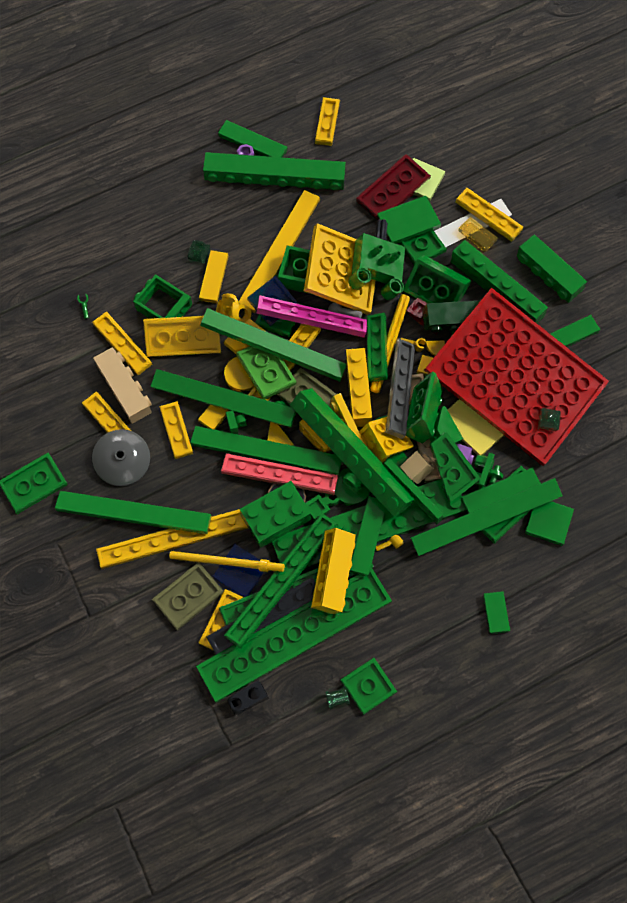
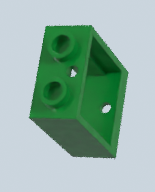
M156 274L146 282L145 288L135 295L133 301L135 309L149 319L163 318L145 306L158 289L178 301L165 318L183 317L192 306L191 296Z

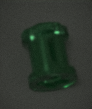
M345 686L341 690L325 692L330 710L334 706L350 704Z

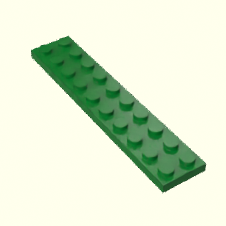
M441 479L418 487L443 513L442 520L467 512L461 499L462 495L452 502H448ZM414 501L404 512L393 516L386 509L377 543L388 540L394 535H402L434 522ZM366 505L330 518L338 523V529L356 535L355 546ZM313 524L288 532L272 541L280 564ZM322 547L305 569L319 564Z
M372 567L369 576L358 574L348 580L345 606L341 613L329 614L311 608L312 601L252 634L241 649L234 644L197 665L196 667L215 702L221 701L392 603L391 598Z

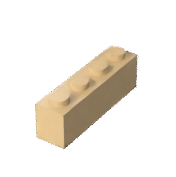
M112 347L93 358L132 424L152 413L150 410L152 404L147 395L143 397L141 385L138 381L134 382L132 379L134 375L129 366H124L123 362L125 360L120 352L116 353Z

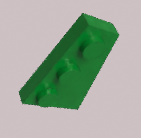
M444 432L430 443L448 502H452L481 478L447 432Z

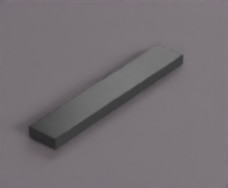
M398 339L395 344L385 432L400 439L406 436L415 351L414 344L402 339Z

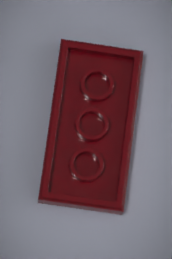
M405 154L356 198V201L375 219L379 220L377 213L403 204L419 187L431 178V175Z

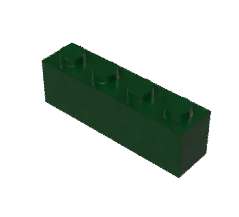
M480 301L427 303L422 308L424 330H431L433 333L440 332L443 329L456 331Z

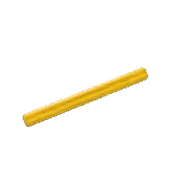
M402 294L400 296L387 335V368L410 299L408 295ZM384 380L372 382L370 391L379 393Z

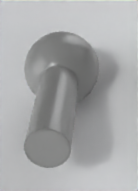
M332 303L328 308V311L357 318L362 317V311L342 308L337 303Z

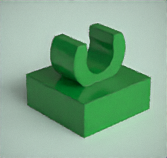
M233 410L226 412L230 432L239 434L238 427L247 426L244 414L235 417Z

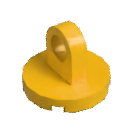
M226 293L221 296L222 300L218 301L216 312L243 323L251 318V309L247 305L238 304L235 295ZM243 308L245 315L243 318H240L239 311Z

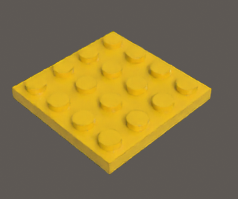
M317 223L313 228L304 291L350 309L362 311L366 315L370 314L376 280L371 279L359 290L351 288L348 282L352 274L356 239Z

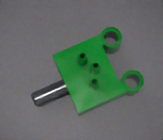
M379 219L377 221L376 237L363 233L355 240L352 274L348 282L351 288L355 290L361 289L371 279L385 283L381 288V295L386 300H393L404 289L402 276L405 247L386 241L388 223L385 219Z

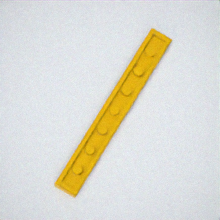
M305 190L303 191L238 304L247 305L251 312L255 313L259 296H265L280 270L286 246H294L319 203V196Z
M240 509L211 517L208 534L166 529L98 548L96 551L100 567L104 569L247 529L248 527L241 517Z

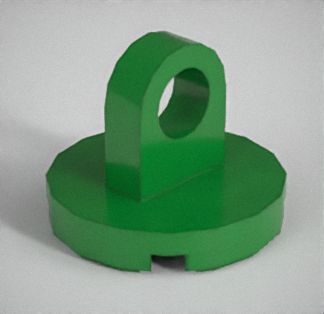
M349 468L341 470L334 496L339 498V502L344 505L362 504L370 494L369 489Z

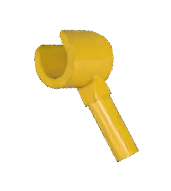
M400 338L414 344L417 352H421L424 347L418 344H426L424 338H419L417 341Z
M394 535L389 541L376 546V550L379 551L390 545L397 549L404 542L399 535Z

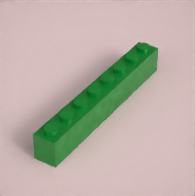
M205 152L203 173L204 179L211 182L224 181L228 183L279 185L281 187L296 186L298 188L311 187L315 189L344 190L346 162Z
M312 388L298 393L290 403V406L393 516L404 512L416 498Z

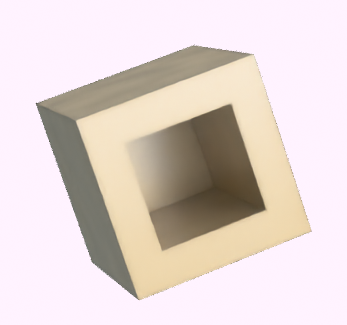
M418 451L400 466L407 476L417 484L435 469L430 464L433 462L426 453L422 455Z

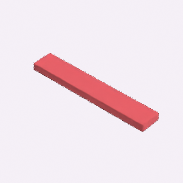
M231 454L225 455L221 469L222 474L279 485L292 481L296 488L331 495L335 494L338 482V475Z

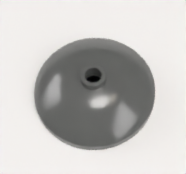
M123 429L114 430L106 433L98 440L93 449L92 462L96 473L103 481L114 486H128L139 481L147 472L150 465V451L145 440L137 433ZM119 452L124 453L122 458L117 457Z

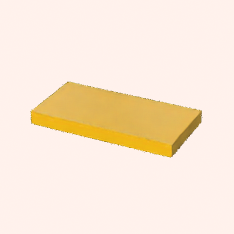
M204 316L143 320L147 357L221 353L220 333L200 326Z

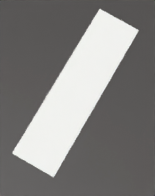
M502 199L491 203V205L507 216L512 215ZM470 213L434 232L444 246L447 247L488 227V225Z

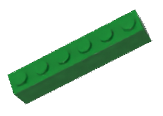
M466 240L453 250L450 262L485 291L488 292L493 288L537 324L545 317L548 306Z

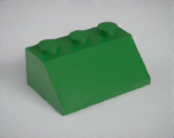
M423 255L417 259L403 291L426 303L460 302L471 280Z
M433 371L414 387L408 410L406 436L422 444L431 439L435 434L434 425L439 416L438 407L442 402V386L436 373Z

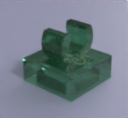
M193 240L187 255L188 259L205 264L211 249L210 245L199 240Z
M542 408L540 410L538 428L558 431L561 411Z

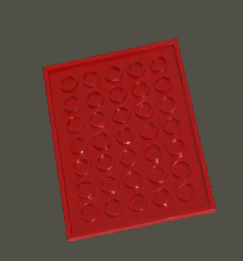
M493 288L488 291L424 369L427 374H430L432 371L435 372L442 386L542 466L546 465L609 382Z

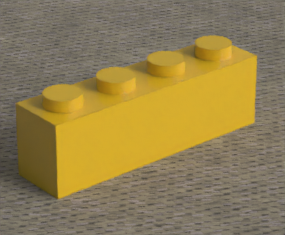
M365 348L346 349L351 416L356 427H364L368 422L372 421Z
M338 528L325 531L311 608L329 614L341 613L343 611L346 589L349 584V570L352 566V553L355 548V534Z

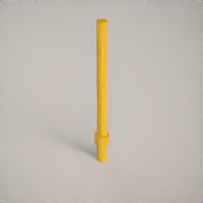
M171 551L169 554L170 559L259 569L261 572H268L269 570L284 572L285 569L284 564L271 563L269 560L263 559L254 561Z

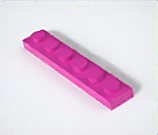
M259 296L257 314L354 336L365 337L366 319L265 296Z

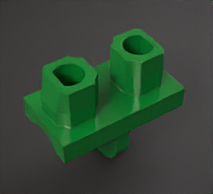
M489 453L488 456L477 455L475 467L483 469L482 473L476 472L481 478L474 484L478 486V490L486 487L489 478H491L490 484H494L496 480L503 479L504 475L499 472L500 466L495 465L494 470L492 469L495 454Z

